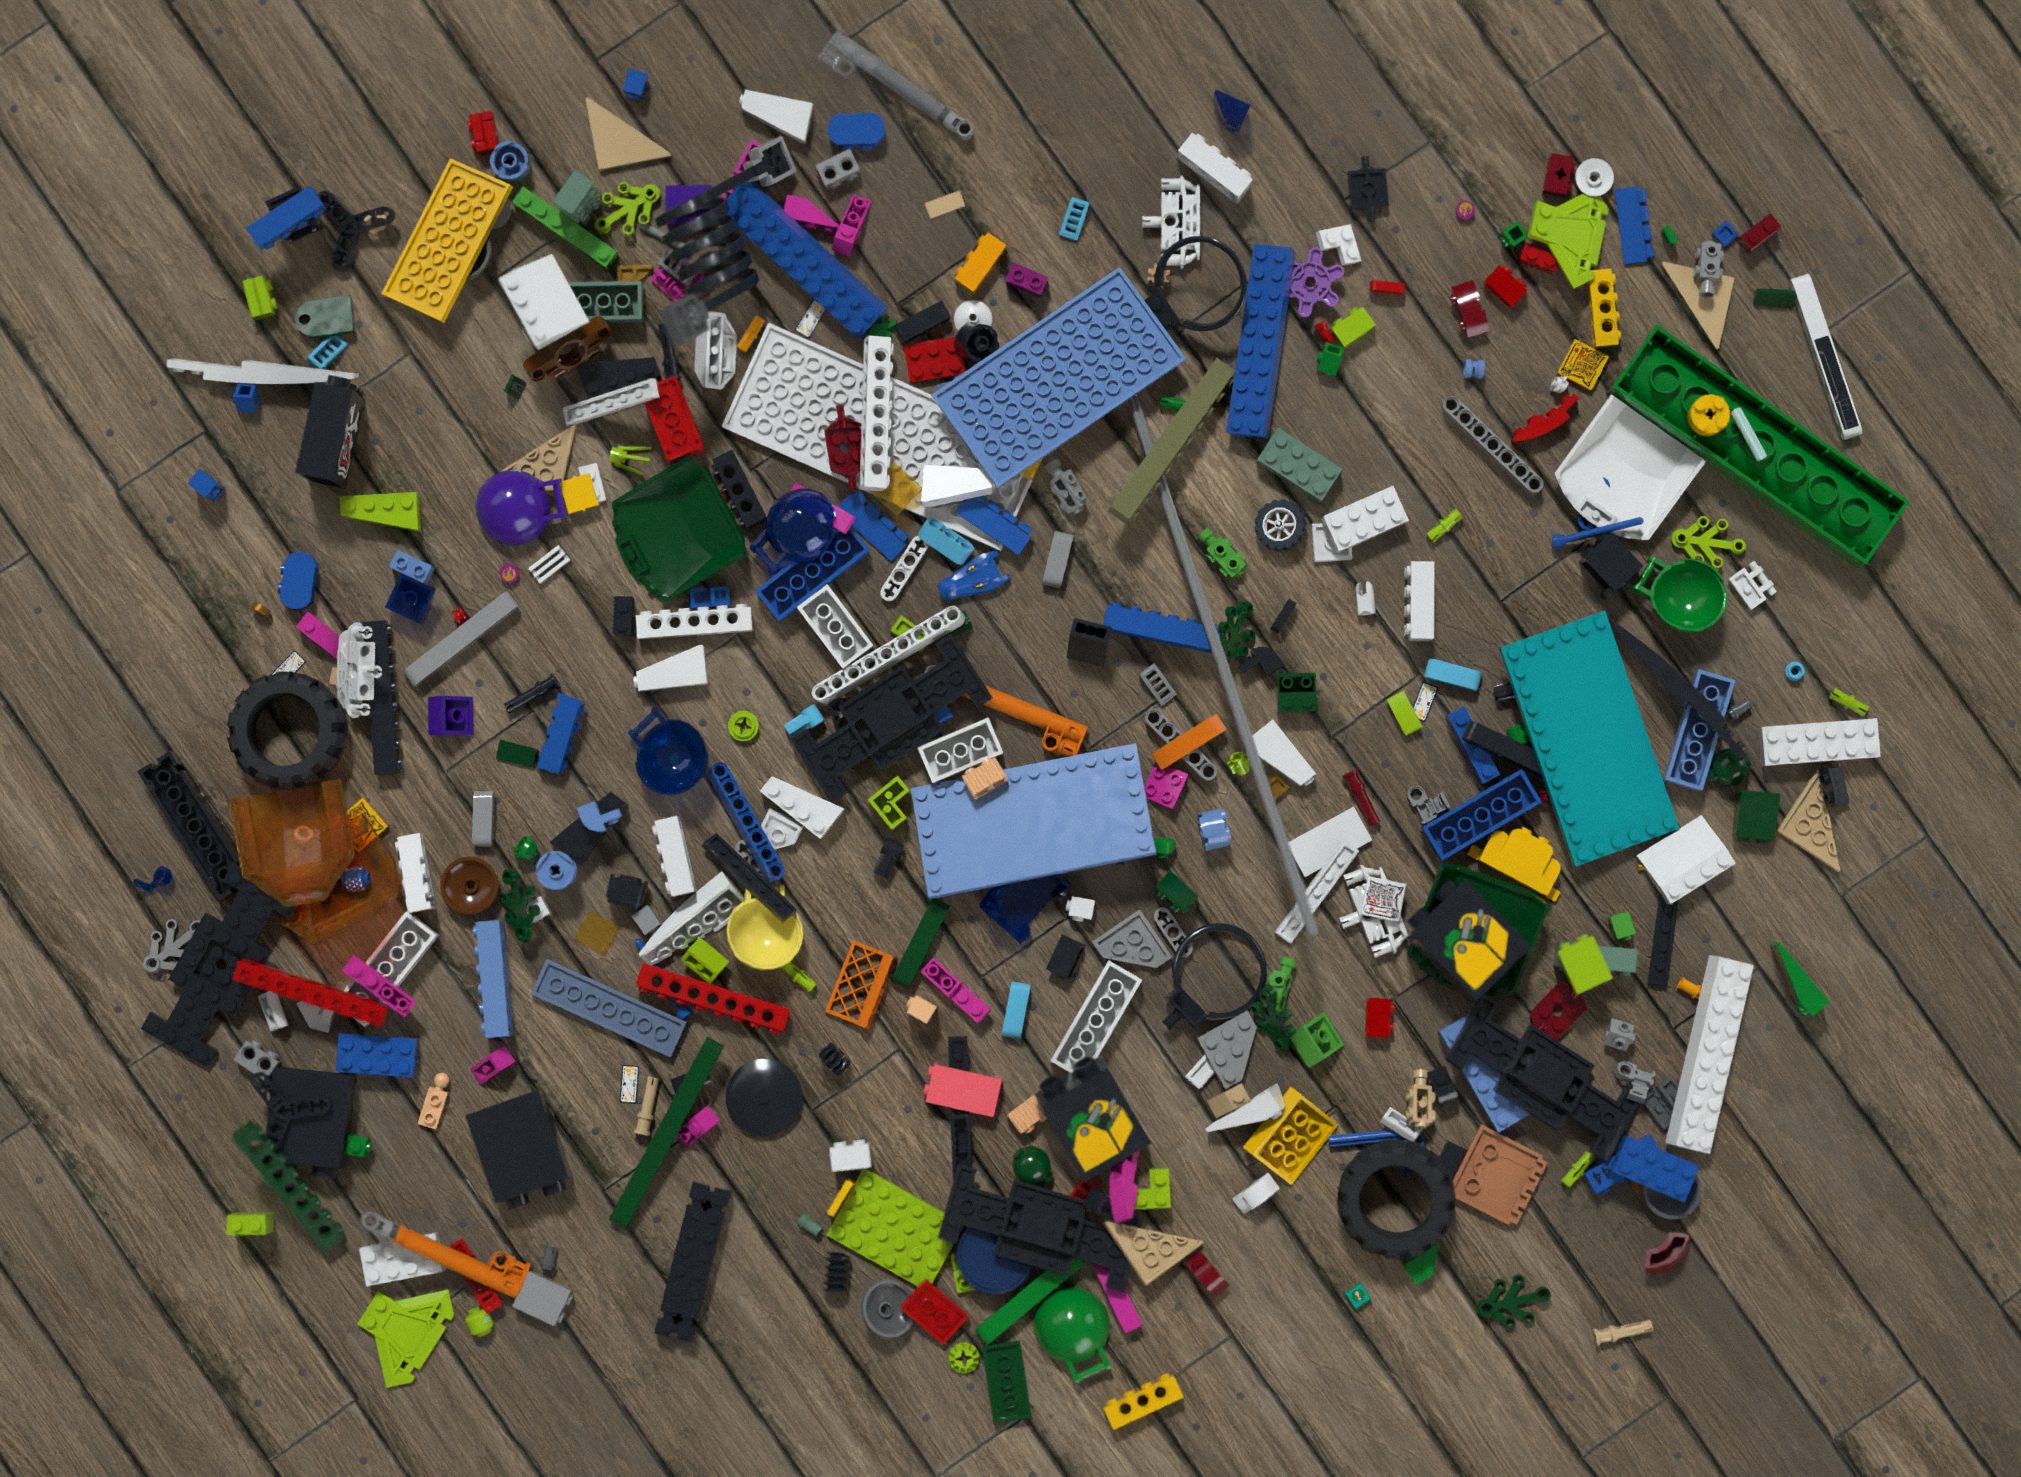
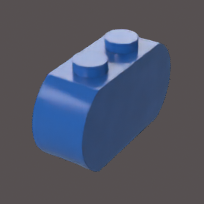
M876 113L836 114L829 121L828 135L832 144L837 148H842L843 151L853 150L856 147H861V150H872V147L879 146L884 140L885 125L882 118Z
M292 553L285 559V564L281 565L280 574L283 575L282 583L278 585V594H280L283 604L294 610H305L314 602L319 564L314 557L307 553Z

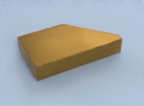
M653 265L617 266L618 281H642L653 270Z
M1278 773L1268 781L1274 801L1290 788ZM1262 800V804H1261V809H1262V810L1265 809L1263 800Z

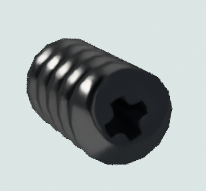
M827 1251L832 1257L826 1258V1261L830 1262L831 1265L825 1266V1269L829 1270L830 1273L824 1274L829 1280L823 1282V1284L828 1286L823 1291L836 1293L847 1291V1287L842 1284L848 1283V1280L843 1278V1276L849 1275V1272L844 1269L849 1268L850 1265L844 1261L850 1260V1256L841 1252Z

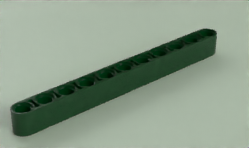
M709 1037L704 1041L615 1206L609 1221L624 1229L628 1227L716 1064L724 1045Z

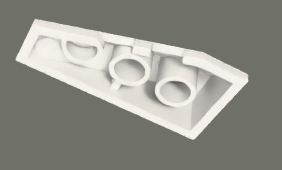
M1277 1083L1256 1095L1249 1103L1247 1102L1236 1108L1234 1112L1231 1111L1210 1124L1206 1131L1210 1132L1263 1121L1269 1117L1272 1120L1282 1114L1281 1110L1285 1107L1279 1085Z

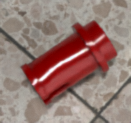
M1323 320L1314 326L1316 329L1314 331L1318 332L1324 343H1331L1336 338L1328 328V323H1325Z

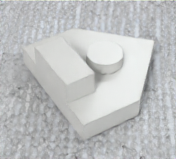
M769 809L761 827L774 850L795 844L804 826L782 812L778 813Z
M305 1002L297 1003L310 1028L327 1033L330 1032L335 1012Z

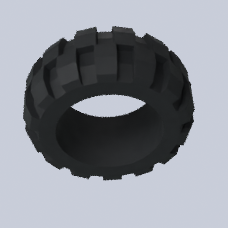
M291 671L276 672V674L264 675L254 680L248 689L242 690L235 700L236 705L233 712H229L227 722L229 737L227 740L230 751L234 753L237 759L236 763L246 774L253 777L255 781L280 789H299L310 786L311 783L319 779L322 780L332 771L331 768L337 760L340 761L345 750V737L348 736L347 721H345L344 709L339 699L334 696L329 687L305 674ZM284 696H300L310 703L318 716L320 723L319 739L310 755L302 761L293 765L278 766L269 761L258 747L255 733L257 720L263 709L272 701Z
M1395 1139L1381 1140L1379 1143L1371 1146L1368 1145L1359 1151L1347 1164L1337 1189L1338 1214L1344 1224L1343 1228L1350 1238L1357 1241L1362 1249L1373 1255L1375 1253L1385 1256V1259L1400 1260L1401 1257L1408 1256L1413 1258L1425 1253L1433 1245L1435 1246L1445 1236V1232L1449 1225H1451L1456 1201L1454 1182L1449 1169L1447 1170L1442 1163V1159L1432 1150L1429 1151L1420 1146V1143L1407 1139L1406 1141ZM1398 1165L1408 1167L1419 1173L1430 1187L1433 1198L1432 1209L1427 1218L1419 1226L1411 1230L1390 1232L1381 1229L1370 1221L1362 1208L1360 1191L1363 1183L1373 1172L1386 1166Z

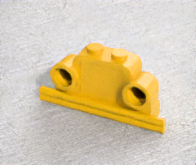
M1522 827L1521 829L1510 831L1508 835L1500 830L1493 831L1488 836L1483 850L1473 844L1467 853L1468 856L1556 902L1560 891L1552 886L1560 873L1561 866L1556 859L1551 858L1553 849L1548 844L1549 840L1541 836L1536 838L1531 835L1532 831Z

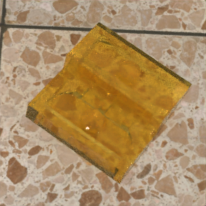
M893 462L887 469V475L890 477L889 486L882 492H869L892 513L898 516L922 490V487Z

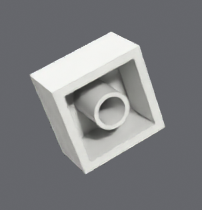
M865 1139L854 1140L853 1144L846 1145V1141L836 1142L830 1148L832 1172L872 1166L870 1142L865 1143Z

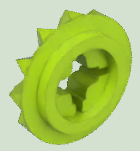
M749 711L734 713L728 722V730L731 736L739 741L752 739L759 729L756 716ZM746 718V724L752 728L745 729L741 734V728L735 724L743 723Z
M958 1343L950 1350L949 1363L958 1373H969L979 1363V1352L970 1343ZM962 1350H964L966 1356L973 1357L967 1359L966 1366H964L962 1360H956V1358L961 1357Z

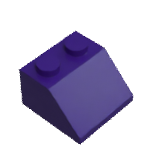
M428 697L429 735H473V697Z

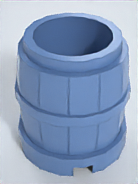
M560 851L544 854L536 865L538 880L549 889L562 890L567 888L574 882L577 876L575 861ZM557 865H559V871H561L560 874H555L553 876L551 874V867H556Z

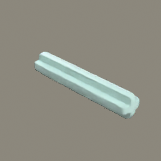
M1740 407L1736 408L1731 412V415L1757 461L1766 458L1767 455Z

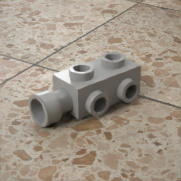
M1702 241L1700 247L1696 248L1695 259L1698 260V265H1695L1694 277H1697V283H1702L1699 287V296L1702 298L1714 297L1715 288L1713 285H1716L1717 281L1722 278L1723 270L1720 268V263L1723 261L1724 252L1721 251V244L1714 241Z
M1055 459L1044 466L1053 477L1049 481L1051 491L1060 499V507L1063 511L1076 515L1084 510L1083 506L1089 503L1071 469L1063 472L1060 468L1059 460Z

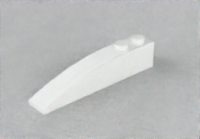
M723 872L719 873L676 909L640 951L639 956L648 965H654L671 956L673 951L688 947V943L699 937L705 938L704 935L712 930L714 932L720 930L728 923L734 908L744 902V896Z

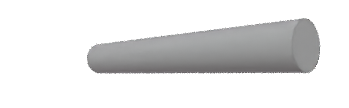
M639 224V228L663 240L662 236L666 233L649 224L646 226ZM677 240L670 245L679 249L686 244Z

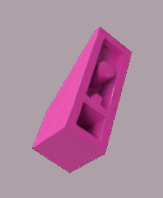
M307 612L296 627L337 659L339 635L312 613Z

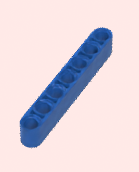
M723 762L715 763L708 772L709 780L764 878L769 883L778 882L785 873L782 862L728 766ZM714 770H720L722 772V776L716 775ZM724 786L730 787L732 792H726ZM733 803H739L741 809H736ZM742 819H747L750 822V826L744 825ZM752 836H757L760 842H754ZM762 852L767 853L768 856H769V859H764V858L761 856V853H762ZM770 869H775L778 872V876L772 875Z

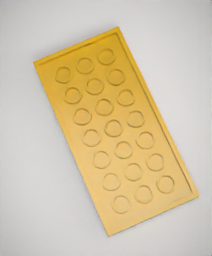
M450 158L381 294L444 323L513 186Z

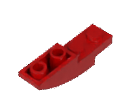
M1575 393L1571 397L1567 394L1560 401L1562 404L1557 409L1553 407L1545 414L1547 418L1542 413L1538 416L1532 415L1526 421L1528 425L1524 429L1519 427L1512 433L1514 438H1512L1511 442L1514 444L1531 441L1560 427L1570 418L1566 411L1579 400V397Z

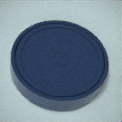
M966 1227L960 1234L955 1248L956 1266L964 1281L972 1288L988 1294L1005 1293L1018 1287L1026 1279L1032 1266L993 1255L998 1236ZM1018 1240V1241H1020V1242H1023V1243H1027V1244L1032 1245L1031 1243Z

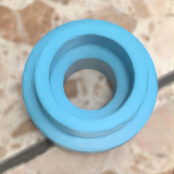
M1791 662L1785 668V675L1791 681H1798L1804 676V667L1799 662ZM1792 668L1797 669V675L1791 673Z

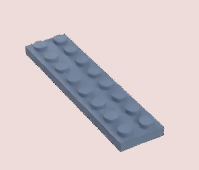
M546 959L531 992L532 995L668 1057H672L687 1024L684 1020H680L675 1016L549 959Z

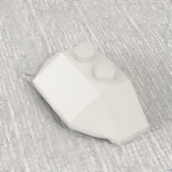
M710 311L708 312L710 318L706 319L709 330L696 337L694 371L703 388L721 390L735 374L737 335L726 319L725 313Z

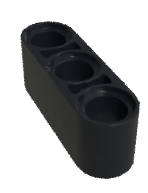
M940 301L901 321L894 328L902 343L905 344L944 324L952 317L944 302Z

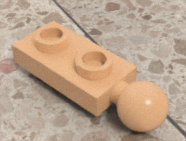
M438 1073L435 1076L434 1083L436 1087L430 1086L418 1124L437 1129L449 1093L443 1090L450 1081L447 1074Z

